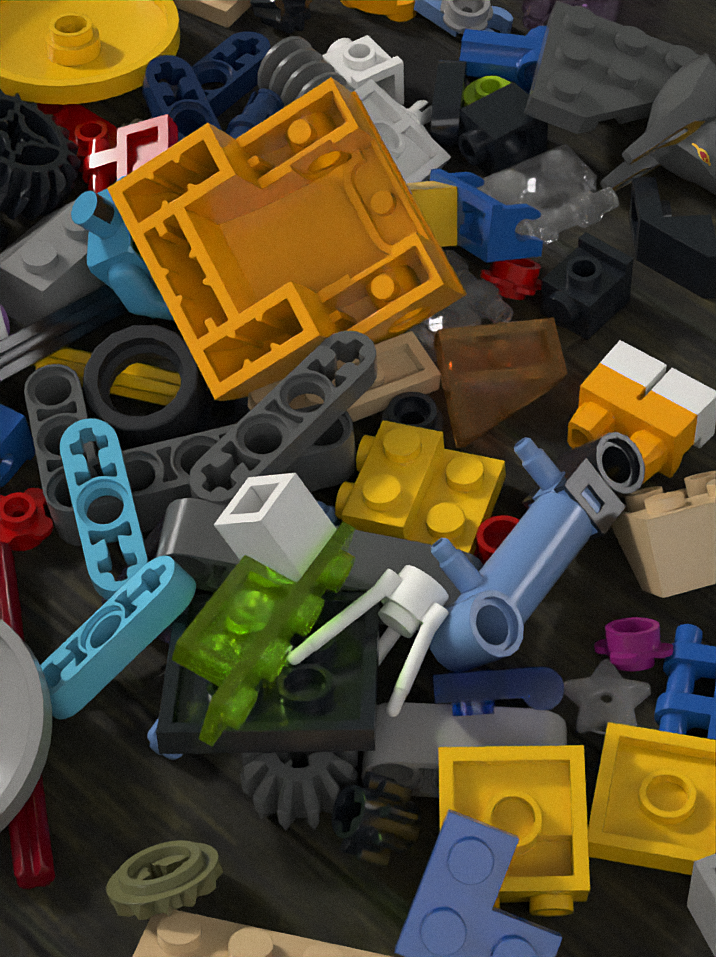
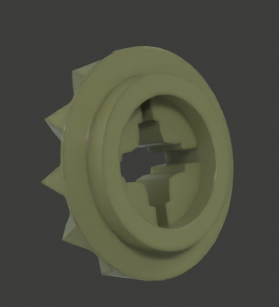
M185 840L169 841L146 848L126 860L109 879L106 892L118 916L130 917L135 915L138 920H147L159 913H165L170 916L175 909L182 906L193 907L198 896L210 894L216 888V880L223 873L218 853L212 846Z

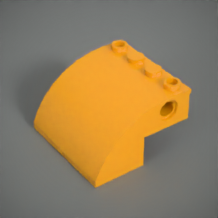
M332 77L236 139L210 123H206L107 188L214 399L218 401L248 397L249 392L284 379L326 338L334 333L357 331L367 335L375 345L401 335L467 295L358 93L349 91Z

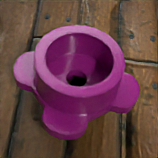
M631 617L611 621L605 626L606 639L594 643L596 653L606 654L610 657V662L614 664L615 668L623 671H642L652 668L655 665V658H666L673 653V645L662 643L660 640L659 622L649 618Z

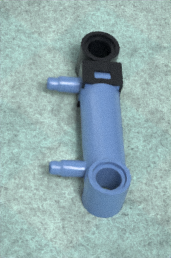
M619 432L604 434L566 451L559 456L556 464L553 463L543 449L535 445L531 438L525 437L515 444L514 452L522 461L524 469L537 485L522 502L528 509L480 571L478 572L460 549H456L449 539L440 538L431 546V553L439 562V567L461 593L454 603L444 606L448 610L449 615L437 629L430 643V650L436 660L446 669L454 672L468 671L511 656L519 649L523 640L524 624L586 542L605 535L625 508L619 498L632 494L641 487L645 475L644 461L638 447L628 436Z

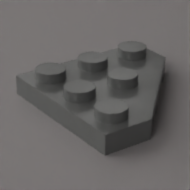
M557 0L548 19L524 114L575 134L593 131L598 122L613 118L619 124L648 118L652 104L665 83L681 67L701 55L696 54L686 46L672 45L646 35L636 27L623 26L599 17L587 8L571 6Z

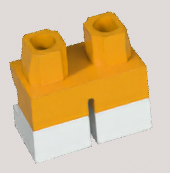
M619 340L580 385L579 406L568 423L567 442L570 447L575 448L604 434L619 432L628 436L642 454L645 465V475L642 484L657 472L671 478L678 469L683 455L690 447L694 445L701 448L714 435L716 425V390L674 368H671L666 373V364Z

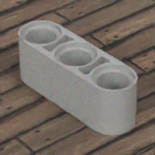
M407 702L403 703L397 716L391 717L386 712L388 703H382L377 705L375 751H363L361 779L363 781L366 772H372L395 779L397 783L412 787L413 792L411 796L439 798L438 747L567 745L566 722L558 714L542 709Z

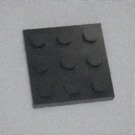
M367 591L194 595L190 604L173 621L156 731L159 754L375 751L380 617L378 612L380 611V601L316 652L310 654L299 664L292 665L288 661V655L291 651Z

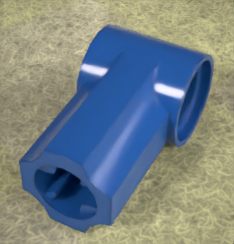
M538 26L531 29L526 36L465 29L459 61H467V77L480 79L485 76H498L516 83L526 93L530 94L547 26Z

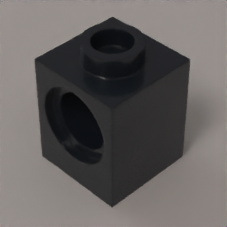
M514 82L460 109V136L458 138L460 152L469 164L480 168L493 181L504 177L547 153L548 123L524 114L529 94Z

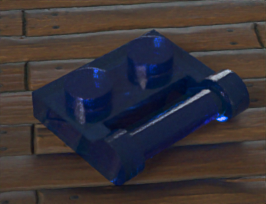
M525 667L433 675L435 704L451 703L452 716L494 714L495 700L523 698L528 706L535 710L545 711L553 709L558 705L564 694V685L561 677L549 667Z

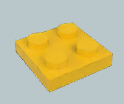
M608 722L588 826L589 857L692 875L694 861L715 854L716 740Z

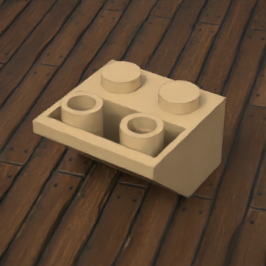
M708 471L686 477L684 479L686 488L663 493L662 486L638 489L634 493L624 496L625 508L611 527L643 591L665 598L716 584V471Z

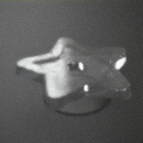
M604 659L592 677L566 680L563 683L562 692L578 705L579 715L576 726L578 732L593 731L599 734H606L608 722L637 727L634 708L651 695V688L645 682L623 679L614 664L609 659ZM607 695L610 696L613 699V701L610 703H604L601 701L600 698L602 696Z

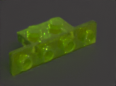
M342 522L297 583L244 555L178 639L171 660L219 686L209 703L199 740L212 747L227 726L238 730L245 722L258 697L259 692L254 688L262 678L271 683L276 679L292 650V644L288 643L295 632L303 637L310 632L323 609L325 600L321 597L324 592L329 589L337 593L347 580L356 560L355 556L348 553L356 528Z

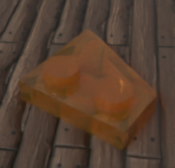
M554 317L437 329L432 339L456 448L466 447L561 383L567 374Z

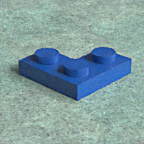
M448 809L395 946V953L404 957H555L563 938L561 933L493 907L519 837Z

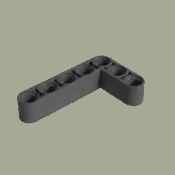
M60 364L46 365L37 369L28 377L24 389L43 494L59 537L67 544L82 546L60 454V441L69 426L79 420L90 419L91 416L76 372L70 367ZM322 404L296 409V411L303 413L312 412L320 408ZM348 412L343 413L282 474L296 473L309 492L336 486L347 481L355 473L357 456L353 422ZM236 424L122 451L142 532L163 527L166 509L170 503L177 499L192 498L189 484L190 470ZM262 434L251 439L246 447L249 451L256 454H268L278 449L282 442L278 437ZM89 441L84 444L83 456L87 461L91 478L104 476L96 441ZM234 460V467L236 469L239 465L237 461ZM101 496L90 504L87 510V517L97 524H109L119 518L124 504L114 496Z

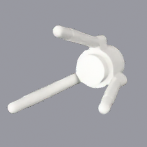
M404 566L399 574L387 568L371 589L291 651L288 655V661L292 665L299 664L381 601L383 607L378 612V615L388 625V628L379 641V665L401 635L411 638L416 630L419 631L386 707L387 714L395 717L399 714L405 698L410 692L435 632L449 615L448 610L443 607L448 601L449 595L436 580L414 566Z

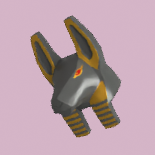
M707 52L685 64L665 83L652 104L646 132L624 150L622 157L625 161L600 182V185L607 194L632 183V178H640L662 165L683 180L695 183L716 195V61Z

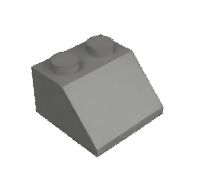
M75 201L44 216L0 253V304L4 307L8 316L25 326L105 285L103 281L90 272L87 266L89 231L75 224L71 218V211Z

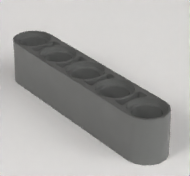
M183 498L169 504L166 509L156 558L159 556H170L194 578L196 589L221 594L362 592L371 589L387 568L399 574L404 566L410 565L431 576L446 590L449 599L444 606L454 603L461 595L460 591L439 567V562L431 553V544L335 526L339 533L323 555L322 565L306 581L258 584L214 526L228 505L202 499ZM462 551L479 572L484 566L480 559ZM380 601V609H381V608L383 607V603ZM380 618V625L388 626Z

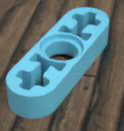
M90 418L79 420L66 429L60 441V454L89 576L97 593L104 599L109 600L149 562L117 434L108 423ZM96 441L100 449L98 456L104 476L91 478L87 461L83 456L85 443ZM101 496H114L123 502L124 507L121 515L109 524H97L87 517V510L90 504ZM119 541L124 560L130 567L127 568L128 578L115 582L113 575L108 573L112 570V562L106 543Z
M159 556L145 564L40 665L50 691L53 717L56 719H66L79 712L190 604L195 594L196 582L170 556Z

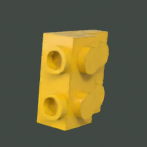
M383 420L376 437L370 435L362 437L356 456V469L360 473L355 483L344 481L340 486L336 498L335 515L338 519L342 520L344 528L431 545L440 538H447L456 549L473 555L477 547V530L485 520L491 517L505 481V461L444 449L443 432Z
M584 745L438 747L440 830L448 809H451L519 837L493 907L500 909V903L529 902V913L531 915L551 917L572 914L574 912L573 902H586L590 892Z

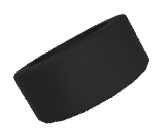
M133 325L112 333L94 349L85 366L83 392L91 413L95 419L108 423L116 432L119 443L133 449L183 437L195 427L205 408L207 385L186 342L176 332L157 325ZM145 359H162L172 363L178 369L181 377V386L175 398L162 410L147 416H126L113 406L109 396L110 388L116 377L129 365Z

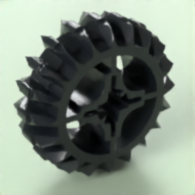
M0 89V211L4 212L11 220H14L21 214L26 219L34 221L39 214L46 216L52 213L54 209L61 206L64 200L69 198L75 187L74 182L79 175L78 169L82 163L77 157L79 147L73 141L68 140L70 131L67 128L55 124L56 116L54 114H45L40 111L38 103L29 104L21 100L19 93L9 96L5 95Z

